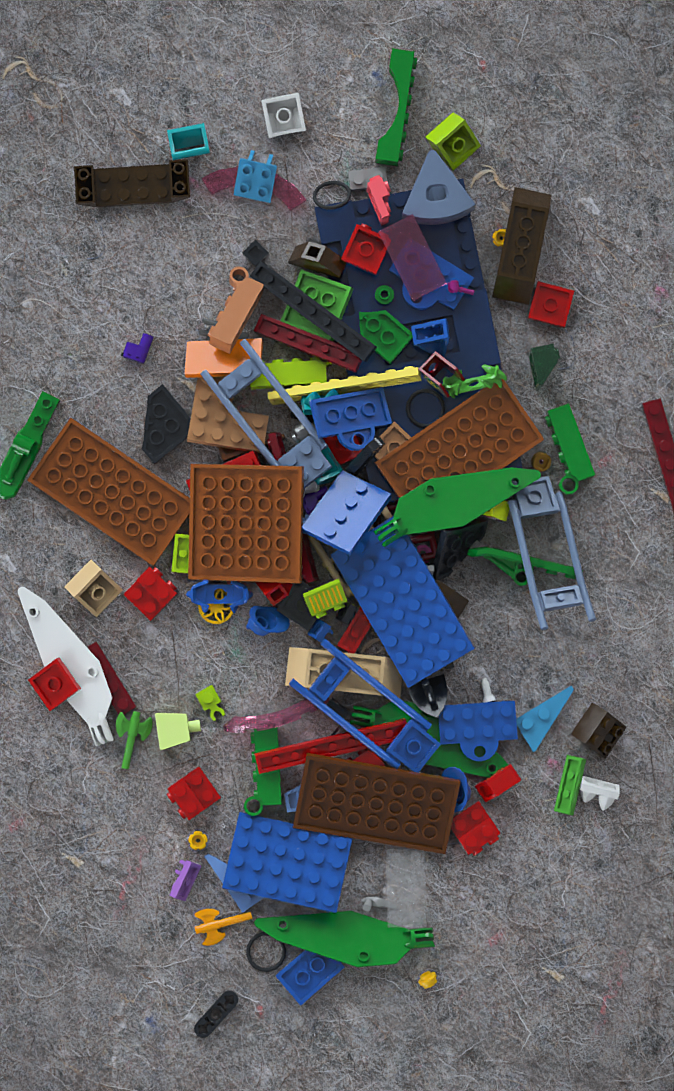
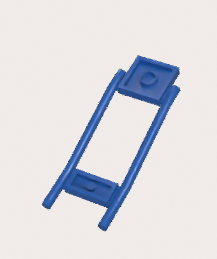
M324 639L320 645L335 657L318 676L309 690L294 678L289 682V685L391 767L398 769L400 764L403 763L410 770L419 772L441 745L426 732L432 724L329 641ZM350 669L412 718L389 745L386 752L324 703Z

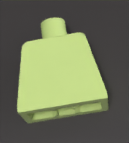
M155 713L160 750L191 741L190 733L201 731L200 720L188 721L187 714Z

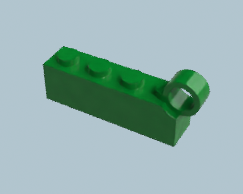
M568 403L548 410L546 417H544L547 427L552 429L553 434L551 438L553 444L558 445L560 451L557 453L558 458L566 467V470H564L565 476L558 484L560 492L564 495L574 494L578 489V482L595 476L570 404ZM570 479L574 482V489L572 491L564 490L562 486L564 480Z
M278 727L254 728V732H251V744H255V751H252V763H256L255 753L279 748ZM256 763V771H253V782H257V790H254V796L247 798L244 802V810L251 816L260 814L264 805L282 804L280 769L259 774ZM251 799L258 800L260 803L259 811L250 812L247 808V803Z

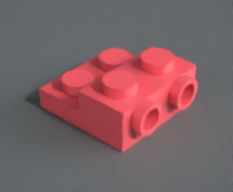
M377 175L369 179L367 193L379 222L383 226L388 224L389 217L391 216V209L388 204L389 192L391 190L388 182H384L382 177Z

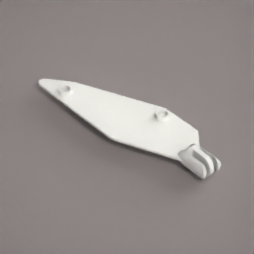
M20 587L18 595L44 667L60 657L81 688L68 698L67 701L87 722L95 746L113 741L114 739L106 719L113 697L100 661L45 600L27 588Z

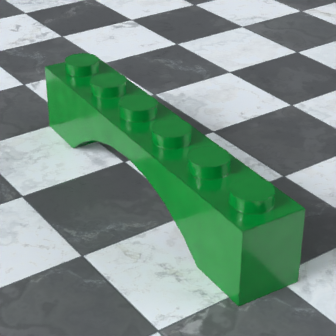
M392 48L389 73L398 91L399 107L392 126L378 140L376 164L398 167V161L403 159L404 150H401L400 147L401 142L405 143L406 131H403L404 124L408 125L409 119L406 107L411 105L412 95L408 93L409 87L413 88L415 76H411L412 69L416 70L417 58H414L415 51Z

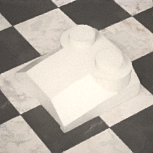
M299 93L261 100L269 138L306 131Z

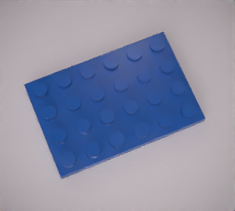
M239 812L222 889L337 913L353 838L293 828V823L261 816H251L247 813Z

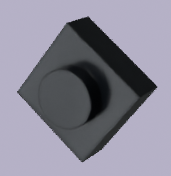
M254 240L242 254L256 267L260 261H263L269 255V252L257 240Z
M344 603L345 607L339 610L335 619L348 624L349 621L353 620L357 607L350 603Z

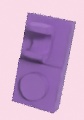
M180 860L179 863L183 864L182 871L175 870L179 877L172 886L170 896L186 901L201 865L188 860Z

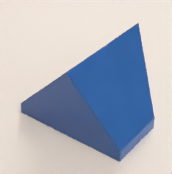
M446 318L411 326L414 345L431 355L436 351L445 358L450 338Z

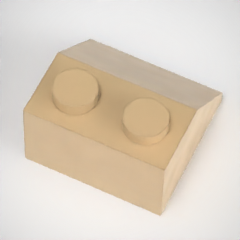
M92 560L65 586L71 595L95 617L123 591Z

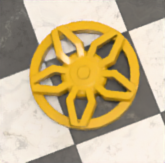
M220 588L216 589L215 591L217 592L214 597L218 599L217 595L221 592V598L218 600H222L224 594L227 595V592ZM208 604V610L211 613L204 615L205 613L202 612L201 606L198 605L202 618L212 624L224 623L233 614L230 611L229 615L224 618L223 610H230V607L224 608V604ZM214 614L217 621L210 620L208 617ZM217 614H222V620L218 618Z

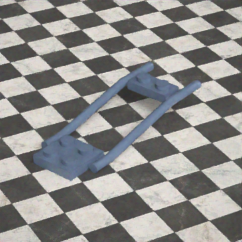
M243 339L240 345L250 356V359L237 367L218 384L207 370L202 371L200 375L271 466H304L305 489L332 468V465L321 452L328 445L323 438L318 439L314 426L249 342ZM262 373L310 434V436H307L279 458L278 461L229 400L260 377Z
M549 476L540 477L514 494L515 500L508 501L540 629H548L544 612L580 606L581 604H584L589 622H593L596 620L585 584L563 493L557 492L554 494ZM560 512L578 586L561 587L538 593L521 519Z

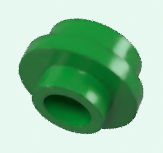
M382 285L377 288L375 298L380 304H389L394 298V291L391 287ZM384 291L388 293L386 298L381 296V293Z

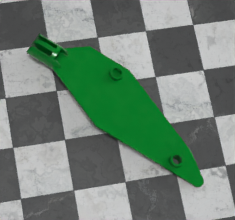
M511 467L429 479L400 497L393 519L373 532L375 535L383 532L378 537V540L381 542L387 539L382 544L383 547H386L403 535L463 527L541 477V473L538 470ZM512 481H516L518 485H513Z
M404 701L432 724L426 732L440 743L438 718L427 715L414 703ZM392 702L377 710L353 705L354 710L371 714L369 716L352 713L351 717L367 720L369 724L350 720V724L370 727L404 718L408 723L412 718ZM460 743L441 744L425 765L444 769L456 767L463 773L489 778L499 769L507 766L508 763L497 752L485 761L471 760L462 752ZM477 746L474 749V754L477 757H482L485 754L484 747ZM490 765L495 767L494 772L489 771L488 767Z
M354 911L257 918L254 921V925L277 941L354 967L397 964L411 949L435 947L434 935L432 934L433 928L406 929ZM280 924H285L286 927H285V928H281L279 925H280Z

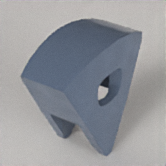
M430 150L426 156L402 212V219L418 224L439 225L458 220L475 210L476 204L435 150Z

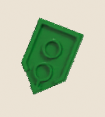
M386 310L359 312L360 334L377 346L375 352L391 364L413 339L412 332Z

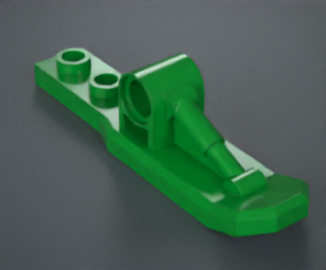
M42 391L26 425L15 436L0 467V498L7 500L16 497L43 445V434L60 399Z
M489 546L468 549L467 554L469 557L483 556L509 575L517 585L524 586L528 584L527 578L523 581H517L516 575L519 572H525L521 554ZM529 556L532 570L534 566L544 568L546 573L557 575L558 572L565 573L564 577L576 580L573 566Z

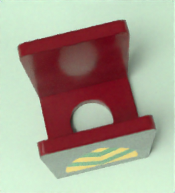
M435 351L419 368V371L430 385L448 398L450 395L446 389L434 378L438 372L444 367L462 382L465 381V378L457 367ZM436 363L434 369L429 371V367Z

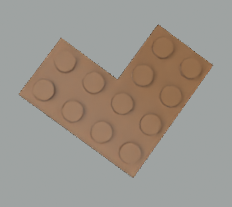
M226 376L212 378L218 384V382H220ZM198 377L187 442L247 452L256 451V453L261 454L203 377ZM238 411L264 444L269 416Z

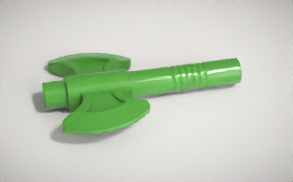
M133 711L130 720H127L124 713L120 712L116 720L118 736L122 737L125 732H128L121 767L124 769H129L137 733H139L141 741H144L152 730V718L149 717L145 721L140 722L141 712Z

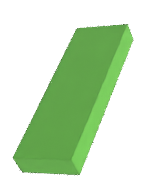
M567 755L554 807L555 812L573 816L586 759Z

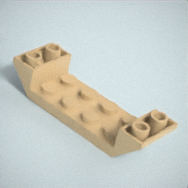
M289 647L285 686H290L289 682L294 678L305 688H310L335 656L326 650ZM344 653L400 698L402 677L391 658ZM351 669L334 690L384 696Z

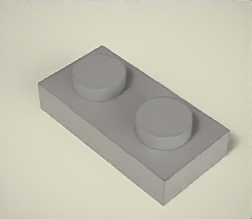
M386 167L348 171L350 190H367V183L370 182L369 179L380 175L384 182L387 181Z

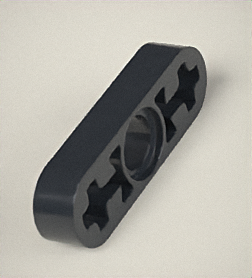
M225 991L197 1021L194 1031L198 1037H208L233 1010L239 999L235 991ZM233 995L234 1003L232 1004L231 1002H229L226 1005L225 1008L228 1009V1011L226 1012L221 1005H218V1003L221 1002V1004L223 1005V1003L226 1001L225 996ZM218 1008L221 1010L222 1017L220 1019L212 1018L211 1011ZM207 1016L211 1022L215 1023V1025L212 1026V1024L210 1023L207 1026L208 1032L206 1033L203 1031L202 1033H200V1027L198 1025H204L208 1021L207 1019H204Z

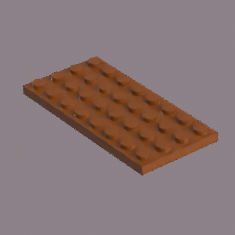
M501 379L502 388H499L494 383L492 388L486 387L481 389L375 462L398 498L432 478L503 469L544 440L503 379Z
M71 417L27 480L152 566H155L190 514V498Z

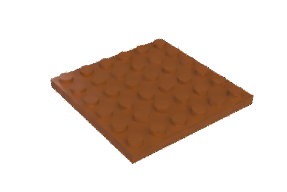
M190 464L188 579L302 583L303 531L301 527L303 525L304 466Z

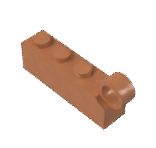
M235 267L230 271L229 283L233 287L234 293L232 296H228L225 302L226 308L224 311L219 312L216 319L218 321L217 324L212 326L208 333L210 337L209 344L229 354L264 291V284L249 278L248 271L243 267ZM235 275H242L245 279L237 281L233 277Z

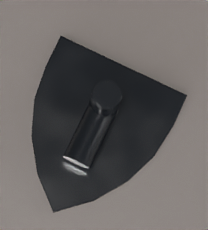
M444 674L430 679L425 678L408 688L414 704L421 711L435 718L440 716L448 696Z

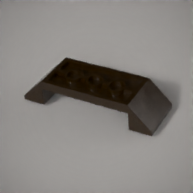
M188 159L169 160V164L97 169H94L93 165L74 166L76 205L99 208L174 203L190 198Z
M514 187L492 298L529 305L550 209L551 194Z

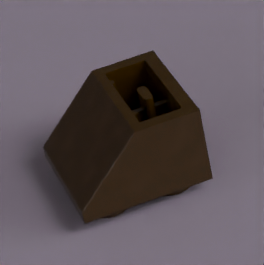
M591 703L571 735L606 759L627 727L608 711Z

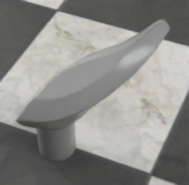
M366 897L361 900L364 903L363 909L365 911H369L371 906L394 909L398 907L380 897Z

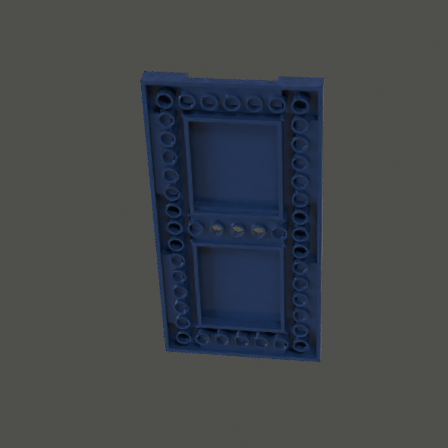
M457 179L465 189L464 179ZM412 190L390 194L388 204L391 209V216L389 217L388 224L383 226L379 222L370 198L358 201L349 200L343 207L333 210L323 209L319 206L314 207L321 245L328 247L340 257H342L356 224H366L372 228V231L377 233L379 231L384 232L392 239L376 275L347 263L340 279L327 275L328 279L353 288L341 319L344 323L360 334L359 312L386 310L412 332L411 326L446 318L450 338L445 359L457 367L458 370H462V375L465 379L486 375L487 372L481 367L484 364L492 367L498 365L502 371L487 291L483 281L470 217L471 213L458 220L439 225H425L402 219V212ZM341 202L328 204L327 206H334L340 204ZM409 237L474 277V280L468 287V289L474 290V294L465 293L454 311L438 301L432 307L424 310L414 309L405 302L402 294L405 280L390 272L389 269ZM382 285H387L394 291L392 302L386 305L378 303L375 298L377 288ZM384 291L381 293V296L386 298L388 293ZM414 293L411 296V300L414 303H419L422 297L420 294ZM412 339L391 364L374 351L367 362L362 360L357 373L346 369L347 376L362 377L368 373H385L386 370L390 369L396 371L404 370L408 366L418 367L419 369L429 359L431 354L414 346ZM436 363L429 367V371L434 369ZM443 367L434 378L443 384L444 377H451L453 374ZM422 374V381L383 387L392 423L395 421L410 437L424 429L413 424L406 413L407 400L417 390L430 389L440 394L445 403V414L481 390L459 393L458 396L455 395V398L451 396L447 398L430 385ZM473 382L469 386H474L479 382ZM421 393L411 401L410 413L414 420L419 423H433L441 414V403L433 394ZM389 426L375 428L374 438L380 436ZM374 456L365 466L368 482L391 493L392 498L388 503L399 500L376 466L375 462L378 459ZM518 457L504 468L523 469L521 457Z

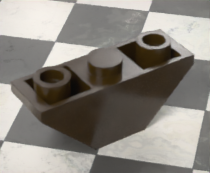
M309 241L295 246L288 261L291 265L339 279L347 265V262L341 260L342 257L328 247Z

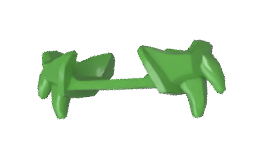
M484 364L481 367L487 372L486 375L465 379L464 382L455 375H452L451 377H444L442 385L449 395L455 398V395L458 396L459 393L486 387L492 388L494 383L499 388H502L501 379L507 380V377L499 369L498 365L492 367ZM473 382H479L474 386H469Z

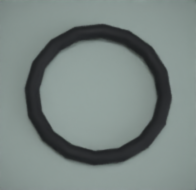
M340 181L324 182L316 187L313 192L314 203L320 208L327 210L341 208L351 199L349 186ZM328 185L342 186L348 192L347 198L334 206L323 205L318 202L316 197L318 191Z
M421 389L411 394L407 400L406 413L413 424L426 428L432 423H419L414 420L410 413V404L413 398L421 393H430L436 396L442 408L438 419L445 414V403L440 394L434 390Z
M265 932L256 934L247 945L246 955L249 963L261 972L276 970L283 964L286 957L285 944L278 941L282 947L280 961L270 968H262L252 960L250 949L257 938L269 935Z

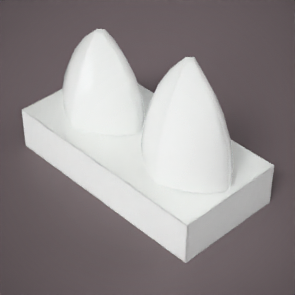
M582 776L580 794L585 803L592 800L596 794L599 795V804L604 811L613 804L615 799L618 800L620 788L617 784Z

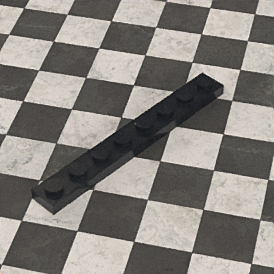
M260 261L251 273V278L264 284L266 289L364 362H367L376 350L377 346L264 262Z

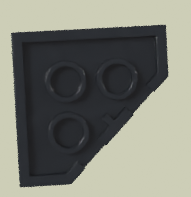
M163 384L148 395L142 450L154 465L187 439L191 420Z
M481 517L474 519L463 527L441 530L433 561V577L435 581L449 577L453 572L451 568L458 561L462 562L466 558L468 549L476 541L480 542L483 539L489 520Z

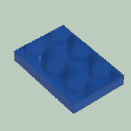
M304 950L275 976L301 1006L345 966L342 962Z

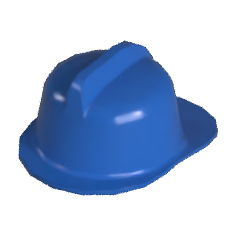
M253 606L249 611L250 617L246 628L252 630L256 635L265 636L269 633L285 632L290 626V620L278 612V608Z
M448 767L442 773V777L460 780L454 811L459 812L464 809L469 801L471 789L465 774L459 768Z

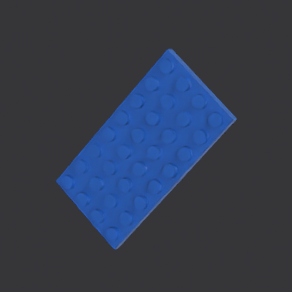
M391 517L368 531L351 556L339 550L330 555L407 687L410 688L474 650L475 647L410 536L403 535L386 547H383L382 544L387 539L381 542L378 540V537L383 532L375 535L373 531L393 519Z

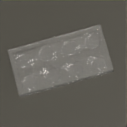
M386 849L387 927H427L425 851L417 849Z

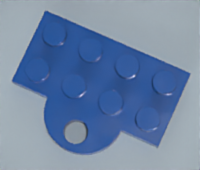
M410 237L389 269L390 272L405 280L402 287L403 298L409 306L418 310L428 309L438 301L454 311L465 293H450L448 291V282L457 280L459 281V287L468 289L474 280V277ZM414 293L421 295L422 300L419 303L412 302L411 296Z
M383 387L313 399L309 402L318 439L337 436L341 445L352 451L362 450L372 441L375 436V428L392 424ZM359 436L362 439V445L355 444L353 437Z
M515 701L445 705L444 710L438 717L440 744L460 743V748L464 755L474 761H485L491 758L497 751L499 740L518 739ZM477 746H483L485 749V754L482 757H477L474 754V749Z

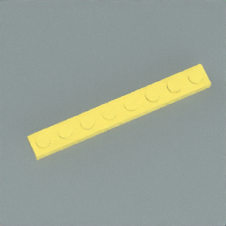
M408 366L404 370L396 371L390 369L386 370L385 373H368L362 377L350 376L344 380L331 379L326 383L313 382L308 386L295 385L285 390L293 401L297 402L301 401V396H308L314 391L321 396L326 395L334 388L339 394L417 382L422 381L418 367ZM275 389L272 392H267L268 400L272 405L285 404Z

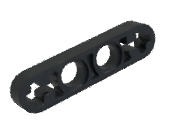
M378 436L370 441L344 471L357 476L385 445L381 437Z

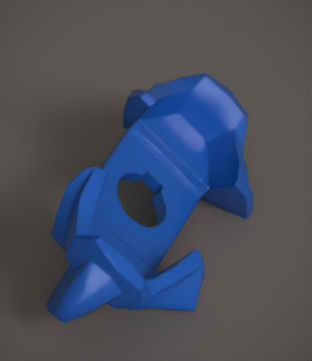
M203 580L193 585L191 590L186 592V596L191 598L192 603L201 606L203 613L207 612L208 604H231V611L236 613L238 606L247 603L248 599L254 595L253 592L248 591L246 585L237 581H231V584L234 585L208 584V580ZM216 589H223L227 592V596L222 600L216 599L214 597Z

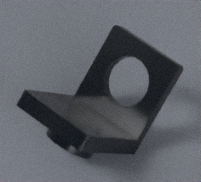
M333 697L326 704L346 721L352 715L350 711ZM339 725L331 735H335L341 726Z

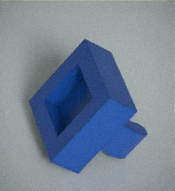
M317 619L307 635L321 643L328 632L332 635L334 632L330 629V625Z

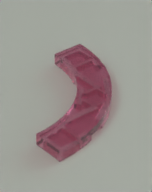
M238 166L220 169L201 178L211 195L224 189L235 187ZM276 174L272 194L280 199L290 211L306 201L305 197L293 184Z
M329 697L324 701L325 704L329 702ZM304 699L293 706L269 714L249 717L234 716L223 725L225 732L244 733L247 732L246 729L254 728L257 731L271 729L301 719L300 715L308 711L313 713L319 708L309 700Z

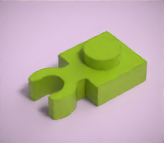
M213 685L195 694L204 711L211 710L210 717L213 721L216 720L214 717L216 711H220L222 716L225 715L224 710L217 706L222 701Z

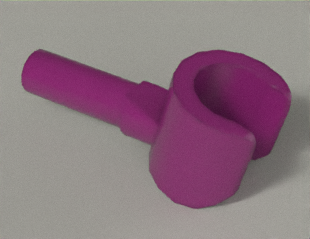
M457 280L448 282V291L450 293L463 292L471 295L474 294V290L459 287V281Z

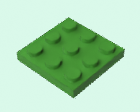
M302 269L295 284L297 288L340 320L342 319L353 292L352 287ZM287 304L281 322L333 342L331 336Z

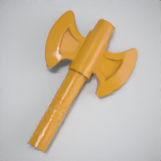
M202 909L194 914L195 917L204 922L199 926H195L196 934L207 933V937L202 943L204 946L217 944L226 936L225 932H219L218 929L253 919L251 911L215 920V917L220 913L218 910Z

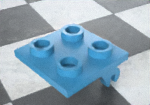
M251 150L248 159L240 158L234 195L271 203L277 166L272 165L273 155L269 154L266 164L253 161L255 151Z

